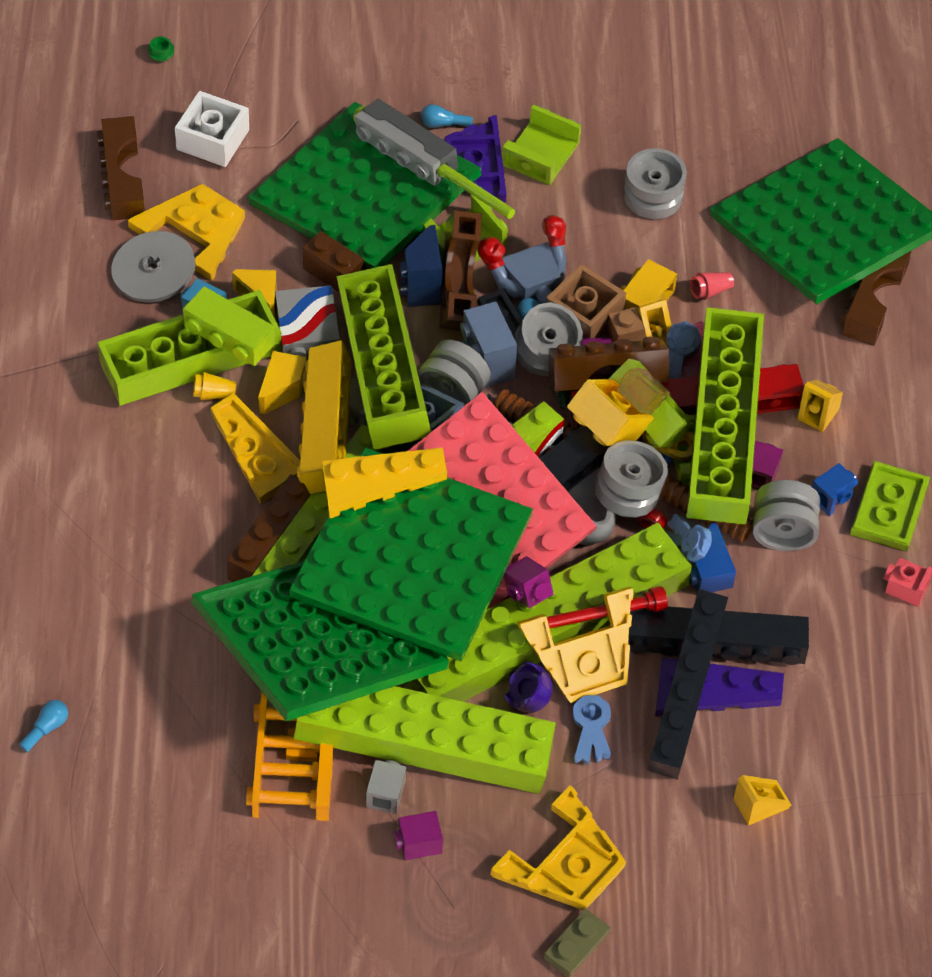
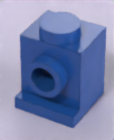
M840 463L813 480L812 488L818 492L820 508L828 516L834 514L837 504L840 503L842 505L852 497L853 487L858 484V480L853 472L846 470Z

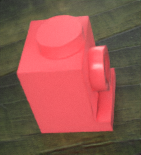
M899 558L896 565L890 563L884 576V580L888 581L885 593L919 607L931 581L932 567L928 566L926 569Z

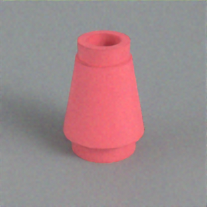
M730 272L697 273L690 280L692 295L696 299L701 298L702 300L713 297L734 286V279Z

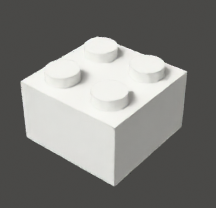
M199 91L175 127L176 150L226 167L250 130L249 108Z

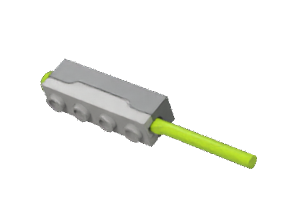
M379 98L370 105L361 106L355 110L353 119L356 123V133L362 141L370 143L379 152L393 158L400 166L408 168L416 173L420 179L426 180L434 186L447 178L506 218L511 219L514 216L515 209L456 171L458 169V161L454 146Z

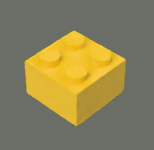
M587 379L567 405L574 413L573 418L579 424L587 426L594 433V439L603 446H612L617 442L626 440L637 441L654 419L614 379Z

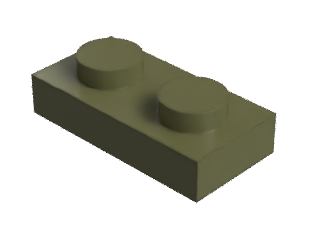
M585 908L544 953V960L566 977H571L610 934L611 927Z

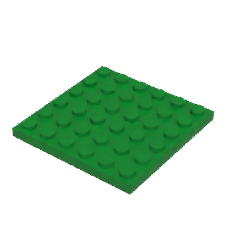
M354 102L248 196L249 204L311 239L322 231L362 257L365 269H372L386 265L424 229V224L432 218L434 220L465 190L447 178L434 186L428 181L420 179L416 173L408 168L400 166L393 158L379 152L370 143L362 141L357 136L356 123L353 119L355 110L362 105ZM457 155L458 169L456 171L472 182L476 181L481 176V167Z
M839 138L710 207V216L816 305L932 239V211Z
M365 447L361 456L379 455L382 453ZM447 477L446 480L414 491L407 489L395 493V497L384 501L380 498L368 502L366 507L357 510L350 508L341 511L339 516L333 518L328 516L289 590V595L294 599L462 662L533 516V509Z
M305 561L192 594L191 604L285 721L293 720L448 668L449 659L445 655L290 597L289 590Z

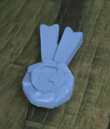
M687 321L673 324L666 335V343L669 349V378L677 379L681 377L684 357L695 354L702 342L699 329Z
M674 514L673 519L667 525L676 533L665 532L675 545L681 548V553L686 559L697 562L704 558L711 546V531L701 525H695L690 528L682 516Z
M598 695L583 696L573 706L574 723L582 728L574 757L575 763L583 761L589 765L592 746L596 762H600L602 758L610 759L611 752L602 729L610 722L611 710L609 703Z

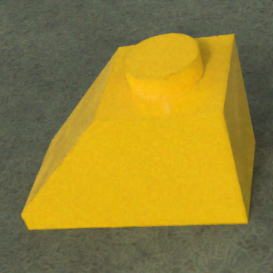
M277 351L272 352L258 396L260 414H267L301 396L303 383L307 381L305 369L307 357Z
M818 379L807 381L804 386L797 420L823 433L840 408L843 392L833 385L826 384Z

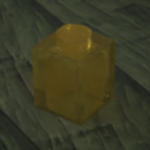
M637 367L630 369L621 378L622 384L617 388V391L640 413L652 415L670 394L646 369Z

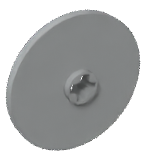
M166 231L143 233L127 241L117 251L111 267L112 278L117 289L131 300L145 303L163 301L175 296L188 285L195 271V256L187 241L176 234Z

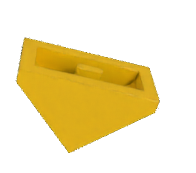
M235 269L232 272L233 290L240 296L260 290L275 318L276 270Z
M666 300L639 306L637 312L645 327L646 337L662 339L667 346L666 335L672 324Z
M742 775L738 778L733 801L748 826L787 810L792 806L777 780Z

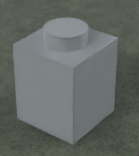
M375 760L366 792V808L393 814L398 813L406 783V766L391 760Z

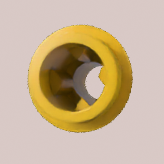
M206 372L195 374L193 397H199L200 400L225 399L235 393L236 381H230Z

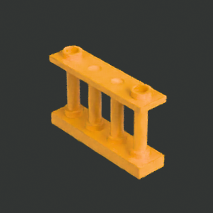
M261 692L260 704L255 703L254 722H259L253 786H247L246 805L252 806V817L259 818L260 803L310 805V809H316V820L329 821L333 745L309 743L293 739L294 736L266 735L267 720H285L276 708L268 707V698ZM265 747L312 749L314 753H320L319 762L313 761V765L264 762ZM262 775L312 777V781H318L317 790L311 789V793L261 790Z

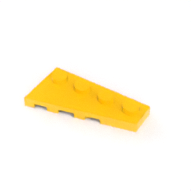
M235 393L211 407V415L260 504L274 496L290 474L298 477L297 466H300L301 461Z
M443 447L322 461L329 518L339 516L341 511L350 508L357 510L366 507V503L380 498L383 501L393 498L395 493L407 489L414 491L447 479Z

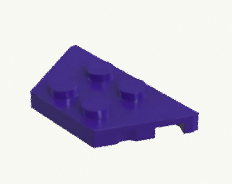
M497 115L488 117V122L480 126L472 124L465 127L463 131L445 136V141L456 148L458 156L481 167V176L474 183L501 201L506 202L507 194Z

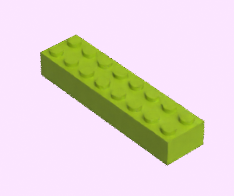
M389 264L337 276L373 449L390 447L425 438L431 433L393 265Z
M706 307L686 518L746 525L751 498L764 313Z
M393 686L299 717L293 739L318 745L320 743L333 745V748L540 794L547 775L556 722Z

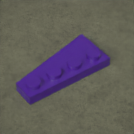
M662 658L655 716H663L678 659ZM710 664L697 710L712 709L713 712L725 711V707L740 706L741 709L781 706L784 673Z

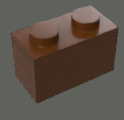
M322 231L302 247L303 269L328 286L332 285V288L339 293L337 276L364 270V259Z

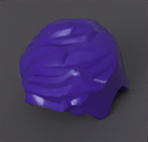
M525 662L510 674L509 691L504 695V698L512 706L513 710L535 713L549 703L553 691L552 680L542 665Z

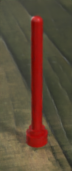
M662 586L649 588L648 592L643 593V596L633 598L630 611L643 608L653 612L667 610L668 600ZM604 604L548 616L547 621L551 629L606 617L608 613Z

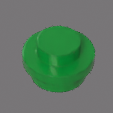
M163 36L153 38L148 46V55L155 61L169 60L175 52L172 42Z

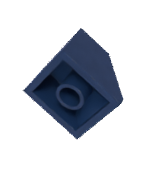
M430 225L405 249V261H400V295L406 296L407 307L441 304L442 265L435 225Z

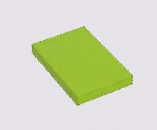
M873 461L850 535L907 552L930 477Z

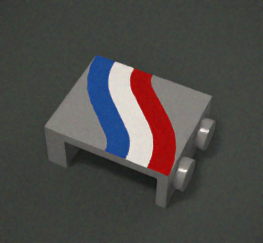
M332 285L275 291L276 314L279 319L282 338V353L307 357L308 360L310 347L340 341Z

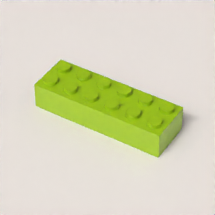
M257 290L229 299V301L275 327V345L262 359L270 357L273 351L282 352L281 330L261 291ZM184 315L97 342L101 367L119 406L194 382L195 374L206 372L216 375L249 364L238 360L225 349L215 347L209 340L199 334L191 333L184 326Z

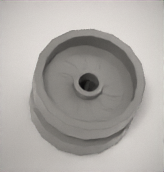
M659 148L644 149L634 154L627 164L623 193L628 208L643 218L654 220L667 218L675 214L682 206L687 175L684 162L678 155Z
M551 302L536 305L528 311L513 334L517 343V361L532 374L548 376L549 348H557L560 344L581 346L583 331L580 321L571 310L563 305Z
M449 339L439 342L429 355V359L424 362L417 372L420 384H425L464 403V406L484 389L490 380L491 374L486 361L479 353L466 344Z
M630 440L617 442L609 447L604 455L601 469L595 482V494L603 506L620 516L639 517L647 515L655 508L668 474L667 463L662 454L650 445Z
M792 480L772 481L761 486L756 491L754 499L753 535L756 541L764 547L788 552L802 550L815 543L819 535L820 497L818 492L808 484Z

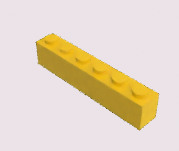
M342 340L310 347L308 360L305 361L307 381H304L303 386L306 396L305 402H302L304 422L300 424L302 444H299V455L301 462L300 466H297V475L300 483L305 484L310 494L325 491L322 461L346 458L352 359Z

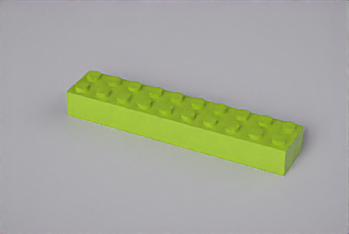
M656 523L550 577L554 595L532 608H527L520 602L514 601L511 597L488 608L462 662L448 657L449 664L447 669L406 683L411 690L464 702L509 679L510 674L525 662L538 664L541 662L518 628L517 622L541 614L548 617L604 605L603 594L628 586L633 589V598L641 597L643 593L648 592L649 588L662 586L666 595L669 596L689 586L692 565L661 525ZM606 616L551 628L553 644L609 626L610 621L609 617Z

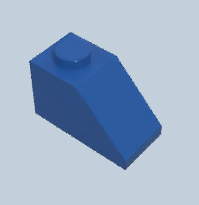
M713 523L708 528L711 531L712 542L707 554L697 562L691 561L692 568L689 583L695 585L697 592L698 589L717 592L733 588L735 567L717 523Z

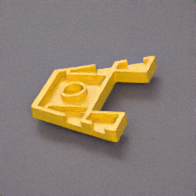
M201 184L130 218L128 226L140 235L158 231L165 223H169L206 247L195 258V271L212 281L217 274L216 270L219 264L223 262L226 256L225 252L229 244L234 241L245 219V210L206 185Z
M628 586L603 594L610 621L609 626L554 644L546 615L541 614L517 622L518 628L568 702L572 703L578 701L583 696L596 695L628 683L630 652L628 635L632 621L630 605L631 600H633V589Z
M569 785L552 803L551 810L574 827L571 832L536 869L509 849L492 867L491 876L584 910L596 900L625 868L626 861L605 831L601 830L592 818L593 814L588 807L584 806L579 800L576 790Z

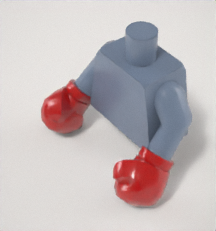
M547 215L542 222V230L547 235L548 242L503 257L505 247L497 238L485 237L480 240L477 248L478 255L487 266V269L491 270L499 290L504 289L507 295L517 298L520 302L526 298H533L539 301L540 304L546 303V297L564 281L567 266L564 245L566 244V224L562 218L556 215Z

